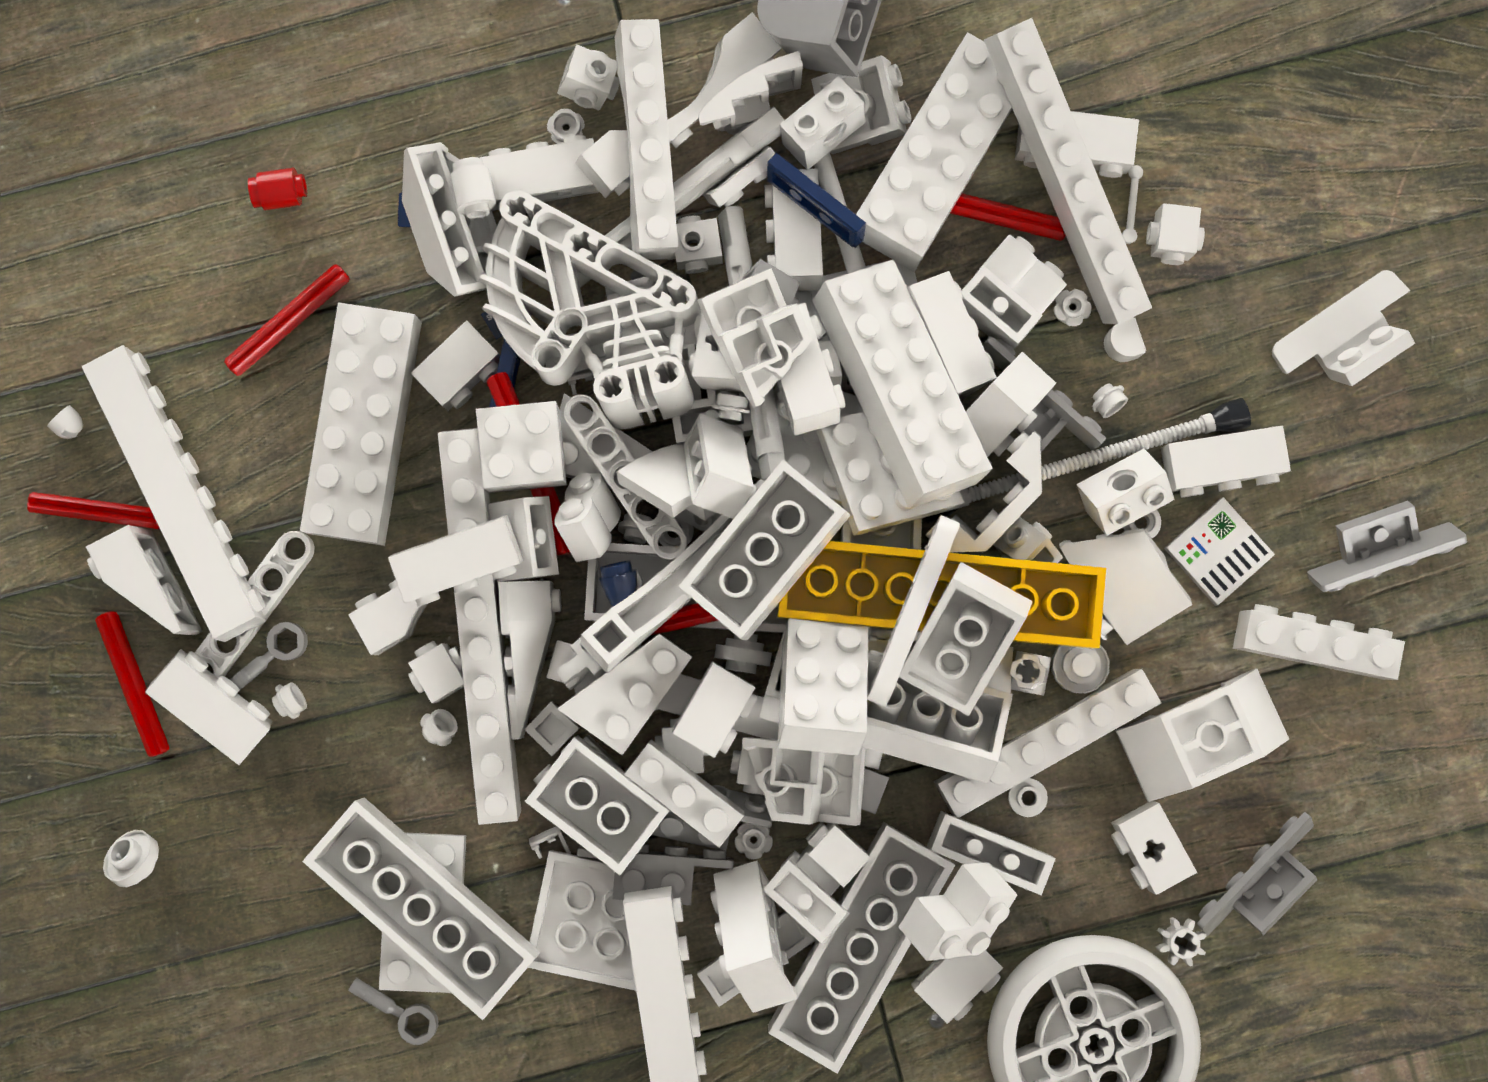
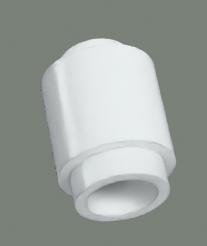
M478 157L464 158L454 162L452 165L453 172L450 174L458 212L466 214L471 219L487 216L490 213L489 210L496 205L488 167L484 166L483 160Z

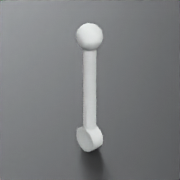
M1133 165L1128 172L1131 178L1127 225L1126 229L1122 232L1126 244H1131L1137 239L1134 221L1139 179L1143 176V169L1139 165Z

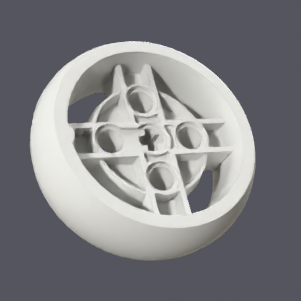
M1083 935L1064 938L1041 947L1017 965L1001 986L993 1004L988 1024V1057L995 1082H1100L1101 1076L1107 1071H1115L1117 1073L1116 1082H1140L1151 1060L1152 1043L1169 1037L1167 1057L1156 1082H1195L1201 1054L1198 1019L1192 1002L1176 975L1159 958L1146 949L1123 939L1110 936ZM1101 964L1124 969L1141 979L1155 994L1135 1001L1116 987L1102 983H1091L1084 965ZM1048 981L1054 998L1047 1004L1039 1018L1035 1032V1042L1016 1049L1017 1031L1021 1016L1033 995ZM1078 996L1086 997L1088 1004L1085 1011L1081 1014H1071L1069 1008L1071 1001ZM1128 1019H1137L1139 1024L1137 1032L1129 1037L1122 1036L1121 1028L1124 1022ZM1095 1034L1101 1040L1097 1042L1098 1049L1092 1051L1088 1046L1090 1044L1089 1037ZM1057 1048L1066 1050V1058L1063 1063L1056 1066L1048 1064V1055L1052 1050Z

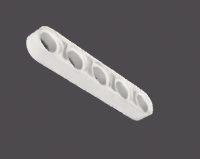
M586 395L571 397L564 406V418L653 551L664 560H674L687 548V538L675 518L660 509L657 517L651 521H643L637 516V505L644 499L628 489L618 487L614 481L615 473L635 459L591 397ZM578 403H587L593 409L591 420L585 424L575 423L571 418V410ZM608 435L614 439L615 448L610 455L599 456L593 451V442L597 436ZM667 531L677 533L681 539L680 548L672 554L662 552L658 546L660 536Z
M940 515L869 688L867 700L883 707L887 706L957 534L960 522Z
M289 531L284 533L247 581L250 588H256L264 600L266 608L262 612L266 620L314 555L315 546L312 539L302 532ZM300 538L305 543V553L301 558L293 560L286 554V545L291 539ZM270 569L279 570L283 577L281 586L274 591L268 590L263 584V576ZM265 622L236 636L237 643L235 649L229 653H224L218 648L217 640L213 639L211 633L207 635L195 653L212 666L213 675L217 678H220V676L225 677Z

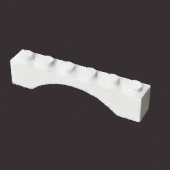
M753 12L726 33L716 45L711 70L705 85L696 99L688 107L668 119L669 144L672 143L675 148L679 147L693 134L689 128L699 120L698 113L717 93L746 72L773 60V57L781 50L780 45L763 28ZM627 130L608 131L584 151L575 162L604 198L613 191L620 196L630 188Z
M659 19L620 20L614 38L617 74L623 96L628 136L632 251L648 260L671 259L678 248Z
M762 479L754 484L756 491L764 483ZM721 515L663 570L626 599L612 607L581 634L580 644L606 673L613 669L692 599L678 586L732 522V518Z
M396 580L389 584L391 589L389 592L380 597H377L376 593L364 597L355 603L357 610L348 614L371 655H379L411 637L419 617L428 605L417 606L415 600L404 603Z
M1132 669L1100 687L1053 718L1002 745L999 762L989 783L953 773L942 776L935 780L934 783L951 814L959 818L1161 704V701L1142 669Z

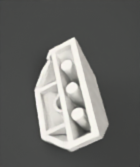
M439 142L409 147L404 150L402 202L426 272L454 297L487 290L486 286L479 281V277L481 274L486 275L488 254L482 247L485 243L491 244L492 237L497 228L491 209L487 216L475 219L468 218L466 214L458 212L450 174L453 172V163L460 159L449 153V149Z

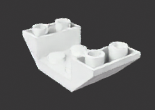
M1023 431L1007 448L1012 455L1006 461L1029 482L1025 486L1019 481L1007 493L1003 500L1008 505L999 514L994 509L988 513L976 527L980 532L979 535L955 515L952 520L960 522L949 552L987 551L1042 494L1041 435L1036 431L1030 436ZM934 525V526L931 528V530L926 534V536H927L929 539H930V537H931V534H932V532H933V530H934L935 525Z
M1257 668L1223 682L1220 688L1160 715H1149L1116 730L1147 802L1200 786L1265 757L1289 740Z

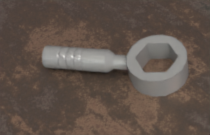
M283 622L273 626L268 632L266 639L269 651L263 656H257L229 680L240 691L267 668L268 663L274 658L295 660L306 651L308 645V638L304 629L298 624ZM286 629L297 634V648L288 654L278 649L277 635Z
M357 977L351 984L349 992L372 1004V1006L385 1014H393L399 1018L398 1032L407 1043L422 1045L428 1042L436 1033L439 1026L438 1016L430 1006L419 1003L413 1004L404 1010L397 1006L393 999ZM420 1012L430 1020L428 1032L416 1036L407 1028L409 1016Z

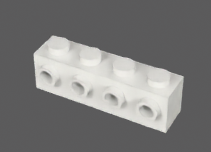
M1255 604L1254 610L1239 612L1233 649L1383 680H1398L1405 641L1392 639L1393 632L1369 628L1368 634L1354 631L1355 624L1331 620L1330 626L1316 623L1317 616L1293 612L1292 618L1279 616L1278 608Z

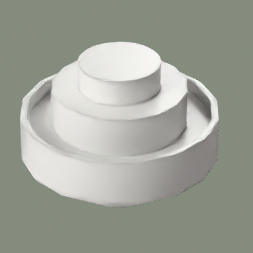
M753 634L748 640L740 639L734 635V639L726 638L725 645L716 644L714 658L726 659L725 669L756 674L757 665L770 666L772 653L763 651L764 644L757 643L758 635Z
M1101 645L1100 648L1094 649L1058 646L1052 656L1051 670L1054 679L1063 689L1072 693L1086 694L1097 690L1105 682L1109 674L1110 661L1106 650Z
M133 830L122 835L109 848L103 864L105 876L119 887L135 885L152 873L158 859L159 846L157 841L143 830Z

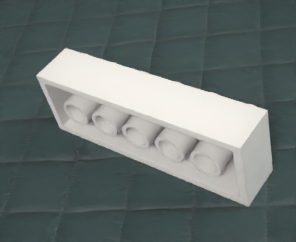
M967 32L856 214L866 222L865 236L862 242L894 259V261L913 272L916 271L1012 110L985 42Z
M894 259L826 280L814 297L813 304L908 509L977 485L993 468Z
M338 302L300 526L301 532L385 546L413 379L411 372L415 367L422 324L415 314Z
M784 629L759 716V718L779 723L782 642L786 629ZM868 654L867 694L881 661V656ZM898 678L886 707L867 700V733L862 747L989 783L999 762L1013 694L986 687L970 715L967 716L903 679Z
M366 798L355 800L302 861L482 1020L540 953L536 947Z
M885 822L882 823L867 850L870 859L850 880L838 901L850 914L825 944H821L816 939L791 983L795 987L797 1000L779 1005L768 1024V1033L837 1074L911 945L909 939L900 930L899 925L916 897L939 895L955 867V864L947 858L931 851L928 847Z

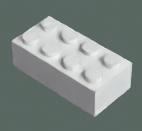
M782 460L678 587L740 639L748 640L851 515L785 460Z

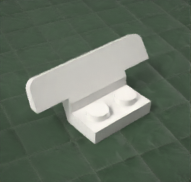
M1381 271L1276 342L1272 349V356L1282 373L1285 374L1290 373L1314 356L1330 380L1353 386L1415 344L1408 330L1389 326L1384 315L1380 312L1410 290L1392 271Z

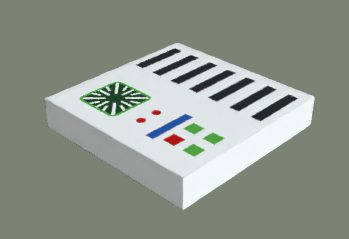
M1224 497L1214 503L1164 548L1215 606L1224 601L1275 555Z

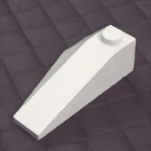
M551 581L498 582L501 633L506 638H510V646H506L504 664L507 676L512 677V685H508L507 693L512 740L524 738V729L528 724L555 624V612H561L562 608L560 589H554L553 582Z

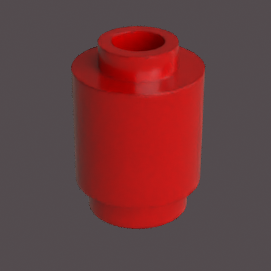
M294 167L258 172L256 177L248 178V191L252 206L254 208L262 207L264 211L302 205V197H307L308 195L305 177L303 174H297Z

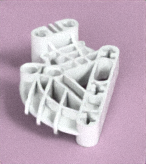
M512 191L507 193L500 202L499 211L502 218L494 232L491 244L485 243L482 247L488 254L486 275L481 274L479 281L486 286L489 304H485L482 309L494 318L499 331L509 346L522 360L538 372L546 384L552 386L566 383L585 356V362L595 379L593 391L608 421L615 428L628 429L644 425L641 412L647 411L651 423L656 422L654 409L659 408L663 419L687 413L694 403V394L684 369L685 364L682 357L684 336L681 334L682 327L694 324L696 317L701 313L697 301L698 297L693 285L526 192ZM530 245L542 251L546 273L525 261ZM623 264L655 281L656 284L649 289H641L608 270L613 265ZM576 271L623 297L584 306ZM522 276L551 293L554 311L523 294ZM529 314L549 324L546 330L541 329ZM675 325L674 334L670 336L668 349L667 346H664L663 338L656 329ZM582 326L577 334L573 336L565 335L570 327ZM604 343L603 351L607 360L602 363L598 355L593 354L590 350L591 346ZM550 358H561L556 366L552 368L544 367Z

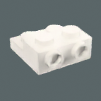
M882 55L863 61L858 77L828 73L811 79L814 94L816 95L839 76L864 102L866 123L830 151L831 154L866 143L871 145L879 144L906 134L905 124L911 123V114L906 101H900L897 88L903 85L901 72L897 64L891 65V61Z

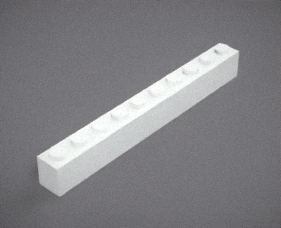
M478 428L438 432L448 535L490 521L488 511L490 498L489 493L483 488ZM492 573L477 578L479 585L459 593H455L454 590L478 825L518 821L521 813L514 739L512 740L507 696L509 684L504 664L505 645L504 635L501 633L499 587L497 579H493Z

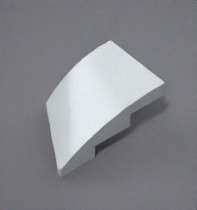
M799 51L761 64L728 84L698 113L700 125L704 126L713 123L715 130L727 131V133L735 135L742 128L749 126L770 110L769 96L800 89L803 64Z
M772 268L697 300L727 365L753 407H757L765 401L764 398L779 379L784 377L791 368L792 362L812 342L797 303L786 305Z
M678 443L650 452L617 471L618 483L673 518L685 509L704 521L715 514L713 511L692 504L684 443Z
M1144 528L1125 531L1119 535H1097L1096 539L1074 543L1070 540H1064L1059 543L1060 549L1069 564L1106 568L1103 614L1126 645L1192 605L1190 596L1170 572L1165 555Z
M744 737L742 739V745L748 751L756 772L754 776L758 786L764 792L765 804L772 821L808 825L816 822L853 826L861 824L866 748L862 747L859 756L778 748V739Z

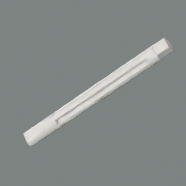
M772 107L673 183L675 214H678L781 135L779 124L784 119L775 107ZM630 216L605 235L628 249H632ZM576 271L581 288L591 278Z
M738 206L726 207L718 215L729 286L741 281L743 276L753 267L743 209ZM773 387L765 396V401L761 405L753 407L749 402L757 458L763 481L769 477L782 460H785Z

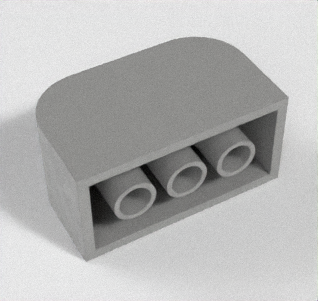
M758 0L757 12L763 28L787 54L799 51L803 68L858 77L882 0Z

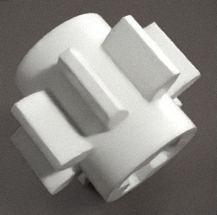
M1171 917L1170 927L1166 930L1160 928L1157 930L1163 936V943L1159 944L1156 948L1160 952H1171L1168 956L1170 964L1175 965L1179 958H1181L1191 967L1193 966L1192 958L1197 953L1205 955L1206 952L1200 948V940L1207 936L1202 931H1192L1195 921L1188 918L1182 926L1177 919ZM1177 936L1184 937L1188 940L1187 946H1178L1174 943Z

